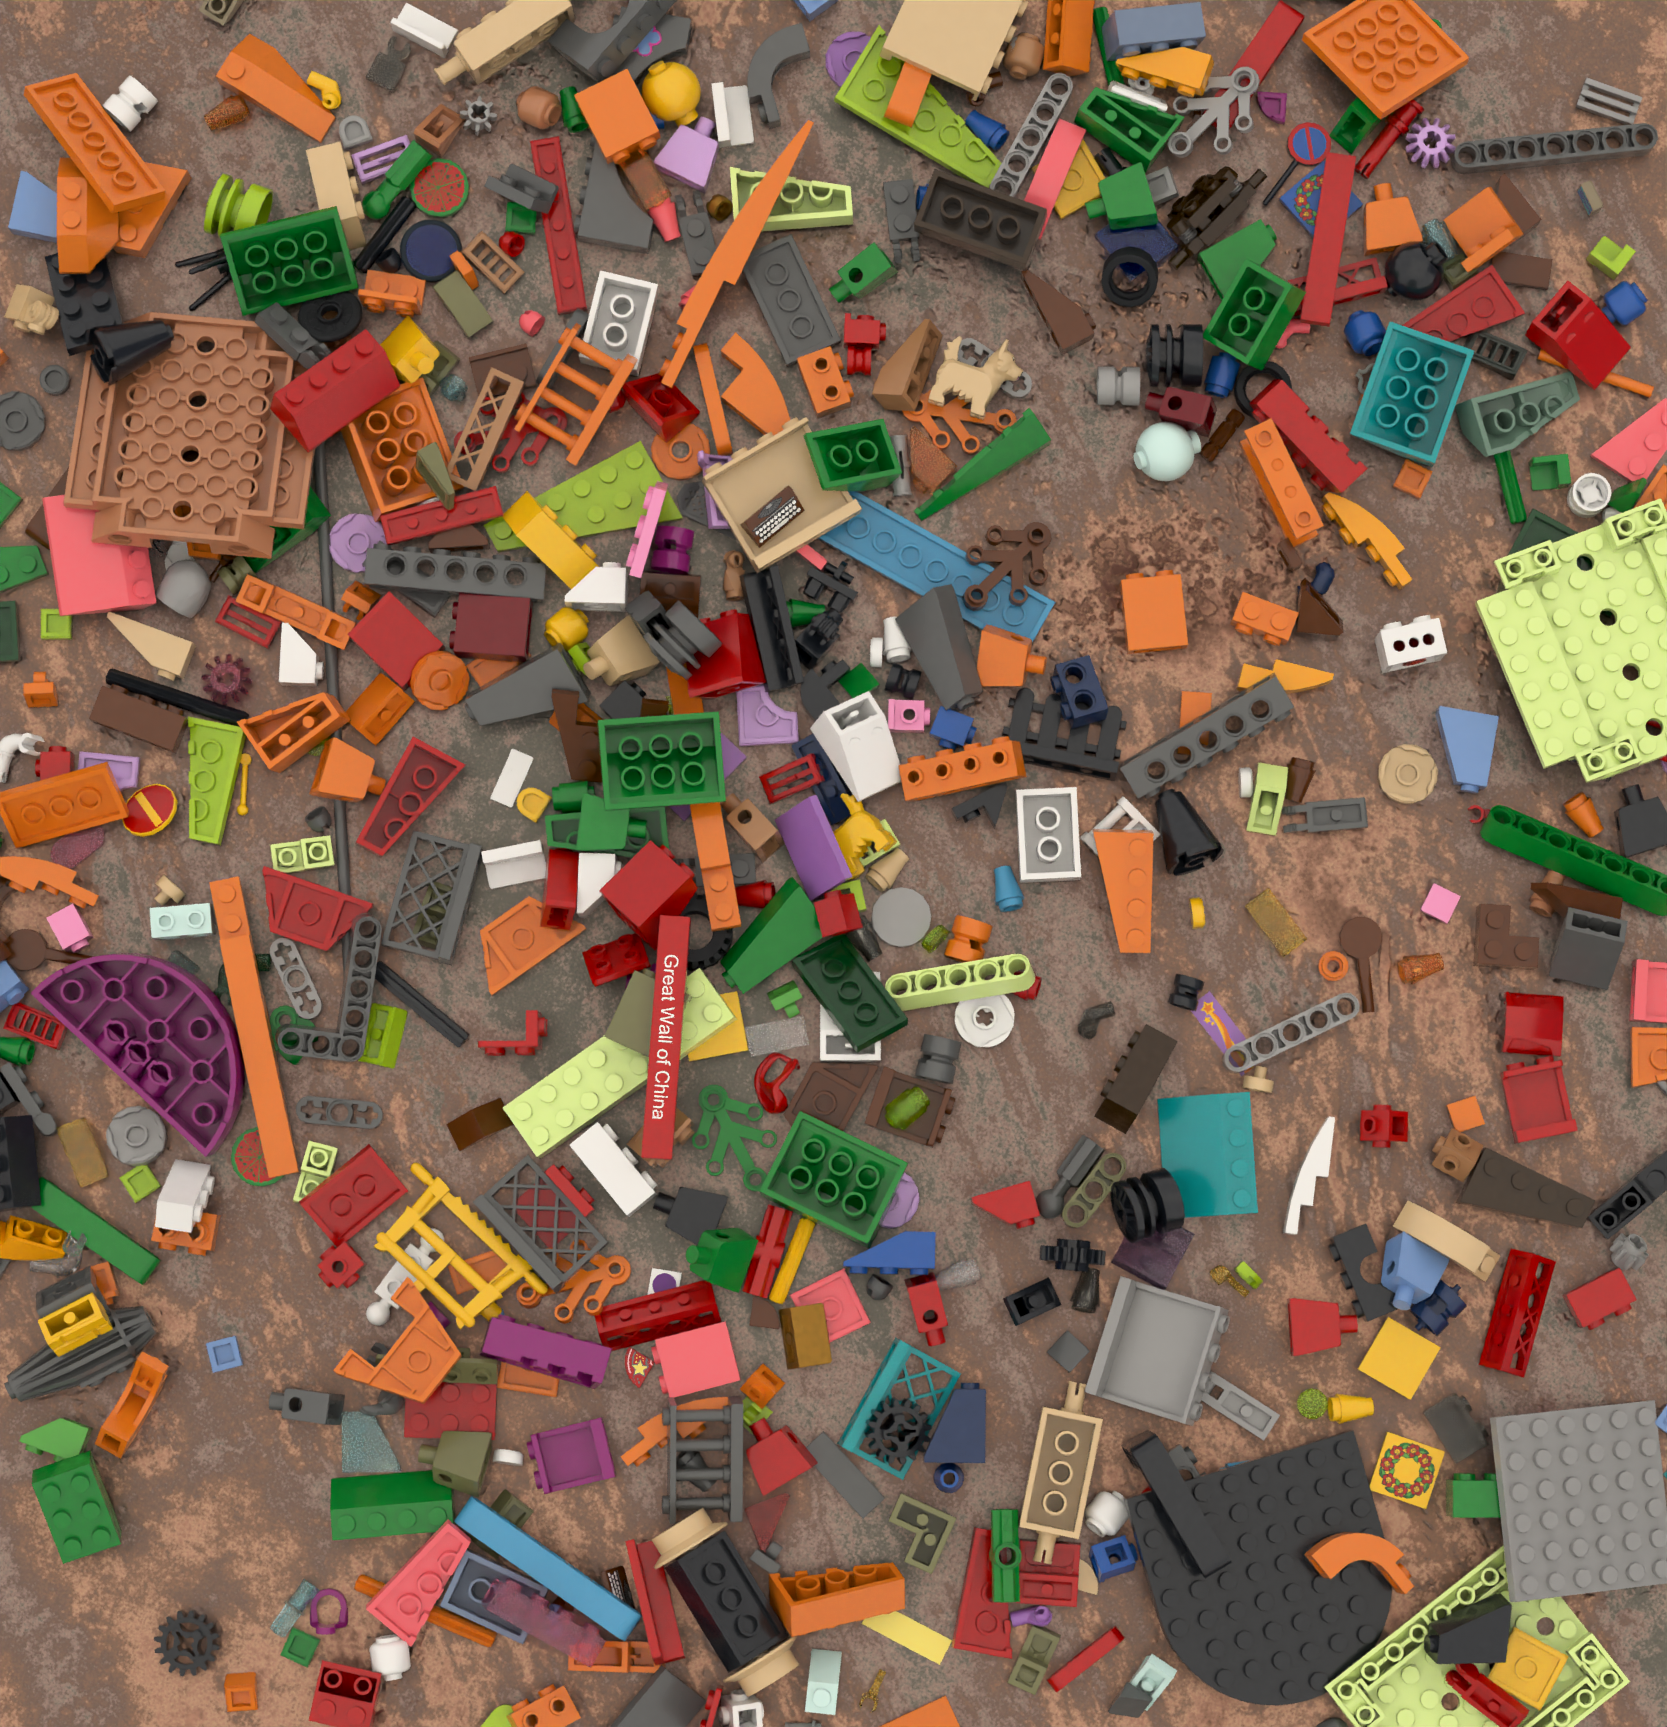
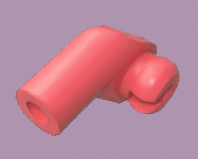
M1291 319L1275 348H1284L1287 345V339L1292 334H1309L1310 324L1300 323V319Z

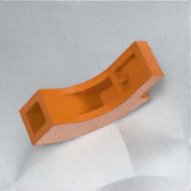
M142 1351L136 1360L130 1379L120 1399L101 1426L95 1445L120 1459L123 1457L162 1390L168 1376L166 1375L168 1365Z
M1358 1532L1339 1533L1321 1540L1304 1554L1323 1578L1332 1579L1348 1564L1358 1560H1366L1381 1572L1397 1593L1406 1594L1414 1587L1409 1580L1412 1577L1409 1571L1401 1563L1396 1564L1404 1554L1395 1545L1379 1536Z

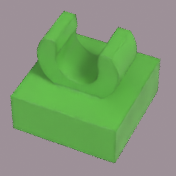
M794 980L767 993L775 1011L784 1007L789 1018L800 1013L795 1001L803 997Z

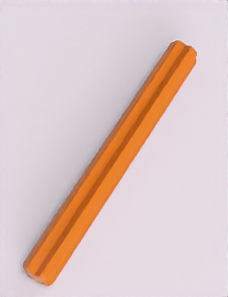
M361 1574L357 1578L354 1589L373 1598L386 1584ZM436 1605L433 1606L427 1619L430 1623L486 1647L493 1645L497 1634L491 1629Z

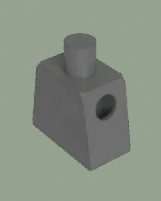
M286 1388L285 1393H271L269 1409L282 1411L281 1416L284 1419L325 1425H341L345 1395Z

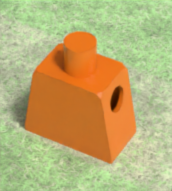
M1391 183L1375 185L1373 188L1376 201L1366 203L1363 211L1364 256L1392 252L1399 245L1410 241L1423 242L1409 199L1405 196L1393 198Z
M987 624L981 632L977 671L981 685L1023 686L1027 680L1028 672L1044 675L1047 657L1031 654L1032 640L1030 638Z
M333 737L324 743L309 795L356 803L364 799L366 791L380 796L384 790L386 779L372 774L375 764L373 758Z

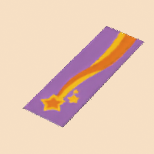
M1210 991L1198 1000L1197 1010L1191 1012L1223 1053L1231 1046L1246 1040L1245 1036ZM1233 1051L1229 1055V1061L1234 1067L1243 1066L1245 1058L1241 1052ZM1251 1067V1068H1249V1069H1247V1070H1245V1071H1243V1072H1240L1239 1074H1240L1241 1077H1242L1244 1074H1246V1073H1247L1249 1070H1251L1253 1067Z

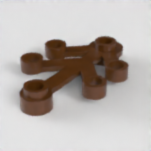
M1033 522L1028 524L1023 531L1003 530L1000 526H991L985 536L986 541L990 545L997 546L1001 542L1021 544L1015 550H983L977 545L968 548L965 558L970 565L1001 563L979 585H971L966 589L963 595V603L966 608L972 611H979L985 606L988 600V593L1010 571V603L1014 606H1022L1026 602L1028 592L1023 584V558L1030 551L1032 570L1029 574L1030 583L1034 586H1042L1048 578V572L1044 568L1043 550L1051 542V532L1046 525ZM990 533H999L1000 539L995 540L991 538ZM1032 533H1040L1042 539L1035 540L1032 537ZM975 551L979 553L980 558L973 559L970 553ZM1033 573H1041L1043 575V579L1036 580L1033 576ZM979 592L982 598L975 600L971 593ZM1020 592L1023 595V599L1016 600L1013 593Z

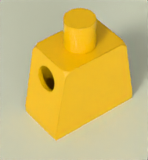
M408 315L380 344L388 356L397 379L410 384L414 383L422 374L430 373L434 367V361L440 355L439 350L428 335Z

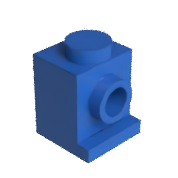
M1125 1535L1091 1546L1088 1555L1099 1583L1104 1582L1105 1579L1133 1571L1136 1564L1135 1561L1138 1560L1135 1546L1133 1543L1128 1544ZM1116 1557L1119 1562L1111 1564L1109 1558Z

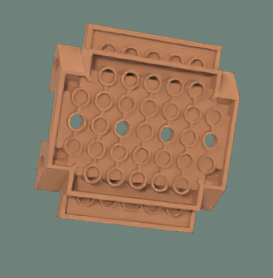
M149 312L125 321L124 323L161 320L164 324H169L174 340L171 341V348L113 385H108L109 382L104 383L97 374L90 355L95 354L94 349L86 351L63 502L66 508L99 510L95 512L91 539L93 543L152 548L153 539L209 544L213 554L271 559L275 529L270 526L304 529L315 449L308 453L271 411L270 406L274 393L307 371V368H304L298 361L289 356L255 321ZM209 341L214 344V348L210 352L205 353L198 350L199 345L202 342ZM195 396H204L207 399L206 403L201 407L192 406L190 401ZM189 450L199 453L198 458L192 462L183 460L182 456ZM181 505L191 508V512L185 517H178L174 512Z

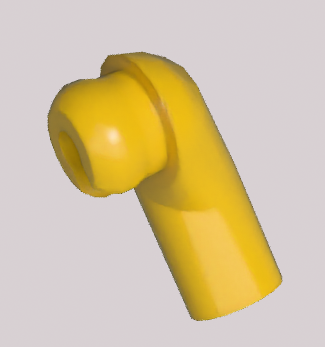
M311 71L307 84L321 91L323 106L330 110L339 107L342 97L338 83L320 73Z

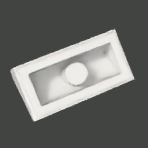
M1114 80L1110 82L1107 90L1130 98L1132 102L1147 107L1149 105L1157 107V110L1166 112L1168 108L1165 100Z

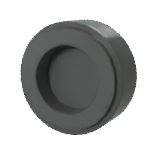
M59 365L47 366L43 369L39 378L43 390L52 396L64 394L69 389L71 383L68 372Z

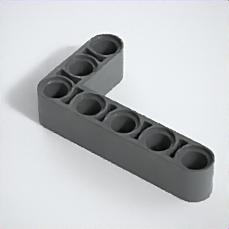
M361 913L357 915L351 925L337 1028L329 1029L298 1024H284L275 1033V1041L284 1053L354 1062L363 1055L382 932L380 922L372 914ZM364 921H372L374 923V930L369 935H361L359 933L360 924ZM361 950H366L370 953L369 961L364 965L355 963V955ZM356 980L364 981L365 990L361 994H352L350 991L351 984ZM351 1010H359L361 1012V1018L355 1024L346 1022V1016ZM287 1032L297 1034V1041L292 1046L282 1044V1038ZM317 1036H325L327 1038V1044L321 1050L312 1048V1041ZM348 1039L355 1040L357 1042L355 1051L348 1054L343 1053V1043Z

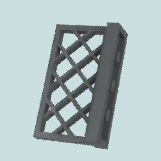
M413 830L381 946L439 960L440 963L452 966L481 864L482 846L473 843L469 845ZM417 841L430 842L435 852L420 860L415 852ZM436 844L442 845V846H444V847H442L441 849H438L437 846H436ZM451 848L463 851L460 862L451 867H448L441 855ZM414 856L417 862L411 865ZM438 856L446 870L430 878L423 864ZM420 866L427 880L411 888L407 881L408 873ZM458 869L457 874H456V878H455L452 872H453L454 870ZM449 874L454 882L453 888L441 896L433 882ZM405 884H406V886H407V888L409 889V891L403 893V890H404V887H405ZM431 885L438 898L422 906L415 893ZM412 895L419 909L404 917L399 909L400 901ZM450 897L449 903H448V906H447V905L445 904L444 900ZM441 902L446 911L445 917L432 924L425 911ZM398 913L401 919L395 922ZM423 913L429 927L414 935L407 921ZM404 923L411 937L401 943L391 941L392 929ZM442 925L440 934H438L436 928ZM433 931L438 939L435 952L422 949L417 939ZM414 941L417 947L408 944Z
M529 1155L524 1157L484 1195L481 1194L473 1201L556 1294L565 1287L564 1284L609 1244ZM529 1164L536 1172L535 1185L518 1184L519 1173ZM514 1178V1184H508ZM540 1178H541L547 1185H540ZM502 1188L514 1189L513 1205H500L493 1196ZM518 1189H535L534 1206L517 1205ZM539 1190H552L556 1194L555 1207L538 1206ZM560 1199L567 1207H559ZM505 1210H512V1217ZM517 1210H534L533 1227H520L516 1223ZM538 1211H555L554 1228L537 1227ZM559 1211L574 1213L576 1216L575 1228H558ZM580 1221L585 1225L587 1229H579ZM524 1231L532 1232V1239ZM537 1232H554L553 1249H540L536 1245ZM558 1232L575 1233L574 1250L557 1249ZM579 1233L593 1234L599 1241L591 1250H578ZM544 1253H552V1261ZM557 1254H574L573 1266L563 1274L556 1267ZM578 1254H583L584 1256L578 1261Z

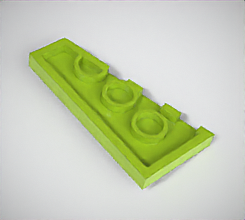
M188 716V727L190 728V741L188 742V754L190 755L189 784L191 795L189 800V838L221 846L246 735L239 726Z

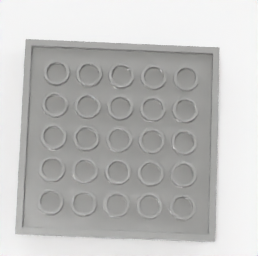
M1655 1400L1490 1417L1510 1602L1667 1583V1506L1658 1426L1655 1425L1657 1420Z

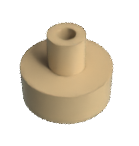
M165 875L156 882V885L162 890L154 899L162 906L170 898L179 903L186 895Z
M1255 1066L1253 1077L1244 1076L1242 1088L1272 1093L1274 1081L1265 1079L1266 1067Z

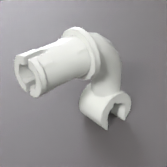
M15 733L5 736L0 741V782L6 783L12 758L16 757L14 753L17 749L33 756L41 754L36 752L33 747L37 741L45 742L41 736L30 733Z

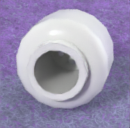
M1106 1491L1099 1492L1085 1509L1087 1519L1085 1523L1088 1528L1101 1537L1117 1534L1129 1518L1124 1502L1125 1497L1116 1491H1113L1112 1494Z
M396 1634L375 1638L376 1642L369 1649L372 1671L382 1673L384 1681L401 1679L402 1672L409 1670L411 1667L409 1645Z

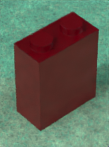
M459 593L458 602H454L452 608V619L456 620L455 631L450 632V649H453V652L459 658L523 663L528 661L534 606L531 599Z

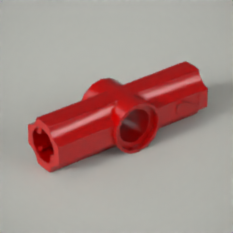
M768 1204L760 1234L756 1236L758 1243L751 1259L742 1292L767 1299L773 1283L775 1270L779 1268L786 1245L784 1240L792 1217V1211Z

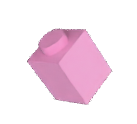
M71 904L47 917L62 949L67 952L70 950L73 953L81 951L89 946L88 940L94 938L78 906L75 904Z

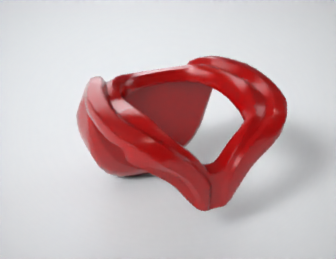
M771 1053L758 1066L754 1077V1086L757 1097L767 1112L779 1114L787 1109V1098L779 1089V1086L789 1077L794 1069H800L798 1059H791L781 1053ZM777 1059L785 1062L786 1066L781 1075L772 1082L767 1083L764 1077L771 1065Z

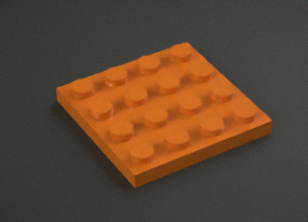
M1356 0L1306 31L1302 38V41L1380 120L1467 65L1470 58L1413 0Z

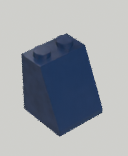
M961 1383V1389L953 1390L923 1455L924 1463H985L986 1389H979V1383Z

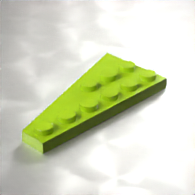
M878 25L835 96L834 102L965 180L989 188L1002 163L980 138H976L965 125L966 122L953 112L947 105L948 102L930 82L926 88L912 128L884 117L905 61L892 56L890 61L880 57L887 36L885 35L886 32Z

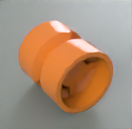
M956 915L951 930L954 938L948 940L944 956L962 963L983 959L985 950L982 946L988 943L993 926L972 918Z

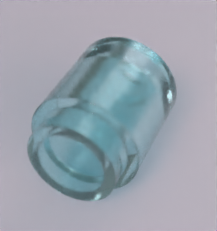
M1433 219L1421 226L1423 229L1421 232L1422 243L1429 245L1431 242L1436 241L1446 252L1449 258L1447 261L1458 255L1456 251L1458 246L1445 221L1439 222L1438 219Z

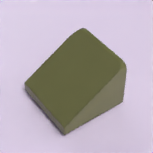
M1463 253L1443 264V279L1451 292L1478 274L1477 269L1467 273L1461 262L1467 259Z

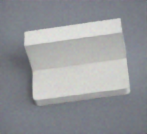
M408 3L405 4L398 18L393 17L390 22L394 32L443 58L446 57L459 33L452 26Z
M723 82L711 83L719 148L753 144L754 137L748 87L743 85L724 88Z
M540 840L481 852L491 889L545 879L546 861Z

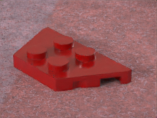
M266 866L263 867L270 932L328 952L351 930L353 919L361 913H368L374 906L373 903Z

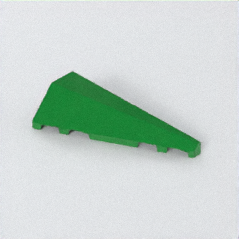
M1030 408L1022 413L1023 417L1011 427L1008 426L1004 429L1000 436L984 447L953 475L954 478L943 488L936 490L931 498L920 507H917L914 510L916 516L921 521L927 519L1051 444V438Z

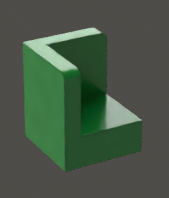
M1568 454L1532 457L1528 462L1531 489L1533 491L1568 488L1571 484Z

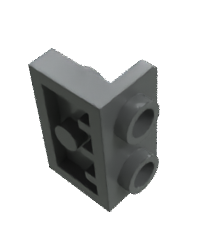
M510 164L506 175L502 174L500 178L488 176L484 187L528 209L547 214L559 189L558 185L515 164Z

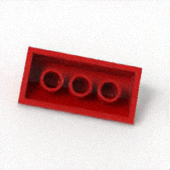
M365 329L274 393L270 409L309 453L399 389L400 384L385 350Z

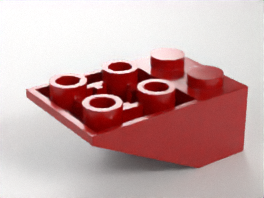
M1569 281L1562 286L1531 322L1525 334L1527 338L1593 390L1601 384L1631 349V346L1593 300Z

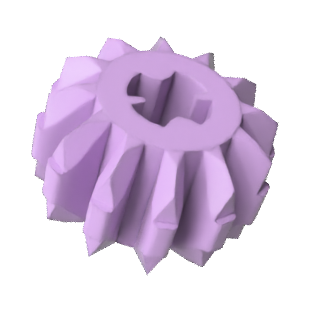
M1427 118L1422 120V127L1414 123L1411 127L1413 133L1406 135L1405 139L1411 144L1407 145L1405 150L1409 153L1415 152L1411 158L1412 162H1416L1419 158L1423 160L1421 163L1422 168H1426L1429 161H1431L1433 168H1438L1439 160L1447 163L1450 159L1447 153H1454L1456 147L1450 144L1455 140V134H1446L1450 128L1449 124L1444 125L1442 128L1438 127L1440 123L1439 118H1435L1433 125H1430ZM1427 138H1431V142L1436 141L1434 148H1429L1430 144L1425 145Z

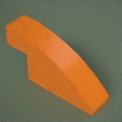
M735 332L721 349V356L741 373L722 394L721 401L762 435L770 432L776 435L784 430L782 425L790 421L785 400L775 378L764 361Z

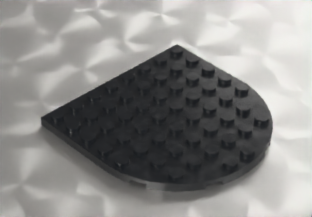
M1353 1430L1184 1480L1232 1562L1206 1579L1197 1568L1152 1490L1124 1499L1162 1632L1173 1652L1177 1654L1187 1669L1201 1682L1215 1691L1243 1702L1259 1705L1278 1706L1308 1701L1327 1693L1324 1686L1377 1644L1387 1620L1392 1596V1586L1381 1572L1370 1562L1358 1560L1345 1566L1332 1579H1327L1319 1574L1304 1555L1321 1540L1339 1533H1366L1385 1539Z

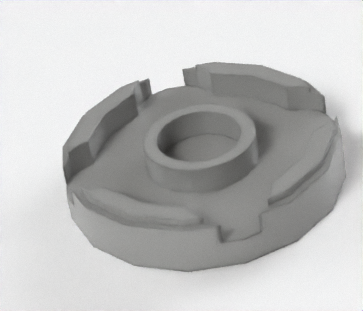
M900 887L890 889L878 898L874 904L871 919L874 931L882 941L889 945L903 948L913 946L924 938L930 927L931 913L929 905L922 895L913 889Z
M142 1106L127 1107L112 1118V1122L106 1131L107 1145L113 1156L121 1163L134 1167L147 1165L156 1160L164 1151L167 1142L166 1127L160 1116L152 1110Z

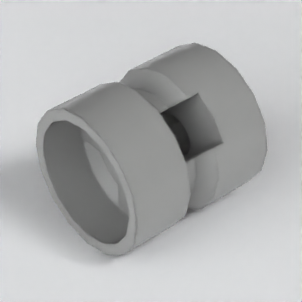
M1098 366L1097 405H1114L1116 401H1120L1122 405L1139 406L1140 367H1123L1121 371H1117L1114 366Z

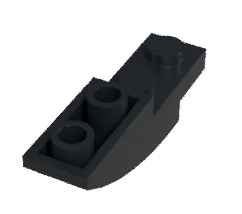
M1667 1150L1659 1154L1588 1216L1607 1240L1667 1190Z

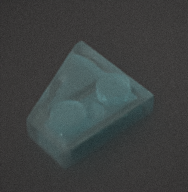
M360 1411L342 1412V1473L402 1471V1467L393 1453L376 1416L370 1417L369 1415L362 1414Z

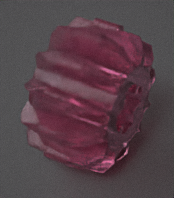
M231 654L226 655L225 663L222 662L219 656L214 657L217 664L215 668L208 663L205 665V668L211 672V675L204 674L201 676L203 681L211 682L205 685L203 690L206 693L214 691L211 695V700L214 702L222 696V704L228 705L229 698L232 696L234 702L239 703L240 698L237 695L239 692L245 696L249 694V691L243 685L253 684L251 678L244 677L251 672L250 667L241 668L244 660L240 657L233 663ZM225 673H228L231 677L234 676V679H230L233 682L230 686L220 683V680H224L222 676Z

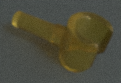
M1218 1265L1209 1272L1218 1285L1227 1280L1229 1285L1244 1297L1250 1293V1291L1235 1280L1226 1267Z
M879 1669L869 1692L861 1696L860 1708L863 1701L869 1698L874 1701L870 1713L876 1710L878 1705L877 1694L885 1677V1671Z

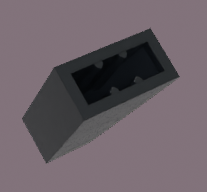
M1494 1594L1430 1623L1428 1635L1424 1638L1425 1652L1436 1664L1506 1663L1512 1604L1502 1594Z

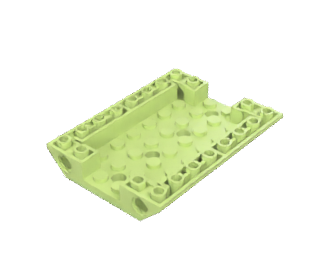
M1504 1545L1324 1686L1354 1727H1499L1464 1700L1461 1694L1454 1690L1452 1686L1447 1684L1445 1675L1450 1670H1456V1665L1436 1664L1425 1652L1424 1638L1428 1635L1430 1623L1489 1596L1502 1594L1510 1602ZM1562 1597L1510 1602L1512 1610L1509 1634L1513 1627H1516L1569 1656L1541 1711L1512 1696L1530 1710L1527 1717L1517 1727H1574L1630 1682L1595 1636L1588 1632ZM1543 1617H1548L1553 1622V1629L1547 1635H1542L1537 1630V1622ZM1472 1663L1477 1667L1479 1674L1482 1673L1486 1677L1491 1670L1489 1663ZM1447 1693H1454L1458 1697V1705L1453 1710H1446L1442 1706V1698Z

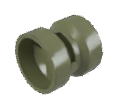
M243 556L235 557L231 565L228 567L223 566L217 570V573L233 595L240 591L247 574L257 577Z

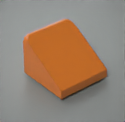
M256 1673L226 1674L224 1690L227 1712L258 1710Z

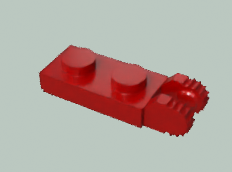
M1472 1663L1455 1664L1456 1670H1450L1445 1675L1447 1684L1452 1686L1454 1690L1461 1694L1464 1700L1499 1727H1517L1530 1711L1485 1675L1479 1674L1477 1667Z

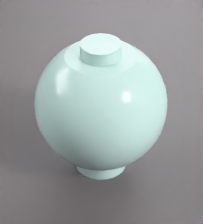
M1173 422L1155 423L1145 429L1140 435L1136 444V452L1133 455L1134 462L1137 468L1142 469L1150 478L1158 481L1176 480L1182 477L1192 466L1194 454L1201 452V442L1194 430L1186 431L1182 426Z

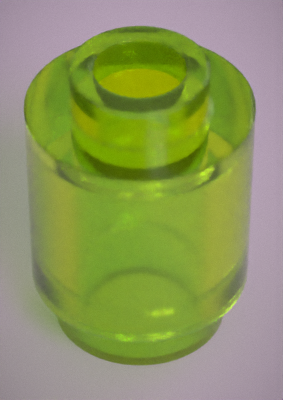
M919 1087L907 1088L885 1107V1118L893 1128L897 1129L899 1127L905 1130L927 1111L930 1101Z

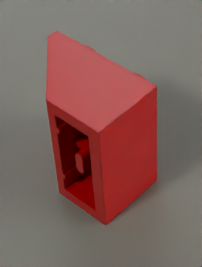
M322 1660L308 1721L335 1727H372L379 1699L382 1673Z

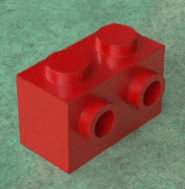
M1620 1267L1614 1268L1562 1295L1578 1327L1583 1328L1587 1326L1589 1330L1605 1323L1603 1317L1614 1312L1615 1316H1619L1632 1309L1630 1303L1637 1300Z

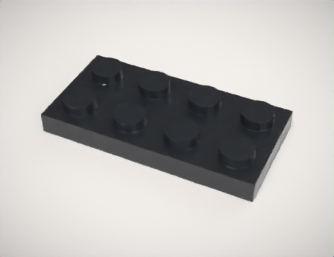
M58 253L46 256L47 269L56 306L59 310V319L69 356L94 349L93 345L87 346L86 332L89 328L123 324L107 255L95 266L90 274H59Z

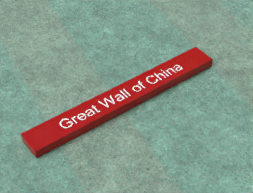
M660 915L641 1158L673 1160L691 917Z

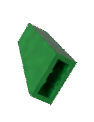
M793 877L783 884L721 959L720 963L726 970L721 975L731 989L737 986L744 994L822 938L815 907Z

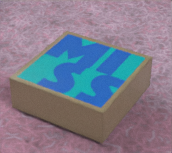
M1589 180L1580 184L1577 193L1588 216L1591 217L1599 213L1603 203L1592 181Z

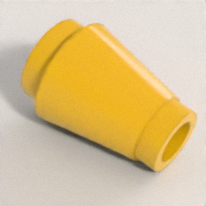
M1335 1394V1397L1328 1398V1416L1331 1422L1337 1421L1338 1424L1372 1416L1374 1414L1373 1400L1371 1397Z

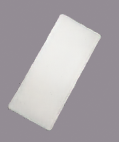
M511 749L490 799L512 807L531 766L533 757Z

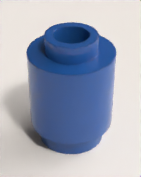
M1219 352L1218 356H1212L1204 381L1206 393L1220 398L1228 397L1229 392L1233 391L1240 364L1236 362V357L1224 352Z

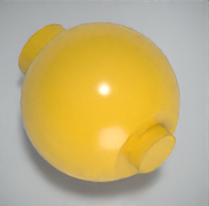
M659 61L653 64L648 69L649 73L642 84V98L648 110L660 120L675 121L678 127L694 121L698 117L695 108L701 96L700 83L694 72L687 66L676 62L664 63V61Z

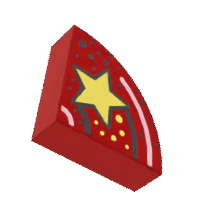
M629 1347L625 1356V1369L633 1384L640 1388L655 1362Z

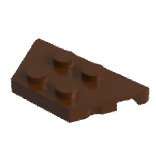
M812 1062L786 1109L784 1117L792 1127L799 1111H802L844 1131L879 1066L875 1064Z

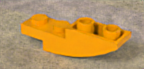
M1330 492L1325 494L1322 498L1324 505L1321 508L1329 520L1335 519L1341 527L1338 532L1347 545L1352 543L1356 549L1366 542L1368 545L1365 548L1366 552L1375 563L1379 561L1385 569L1382 572L1383 576L1390 586L1396 585L1400 591L1410 584L1412 578L1397 558L1405 548L1396 536L1380 520L1358 504Z
M12 1215L9 1216L7 1222L0 1221L1 1259L50 1260L64 1257L67 1241V1232Z

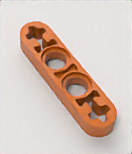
M707 343L693 346L694 356L718 456L733 454L708 345Z

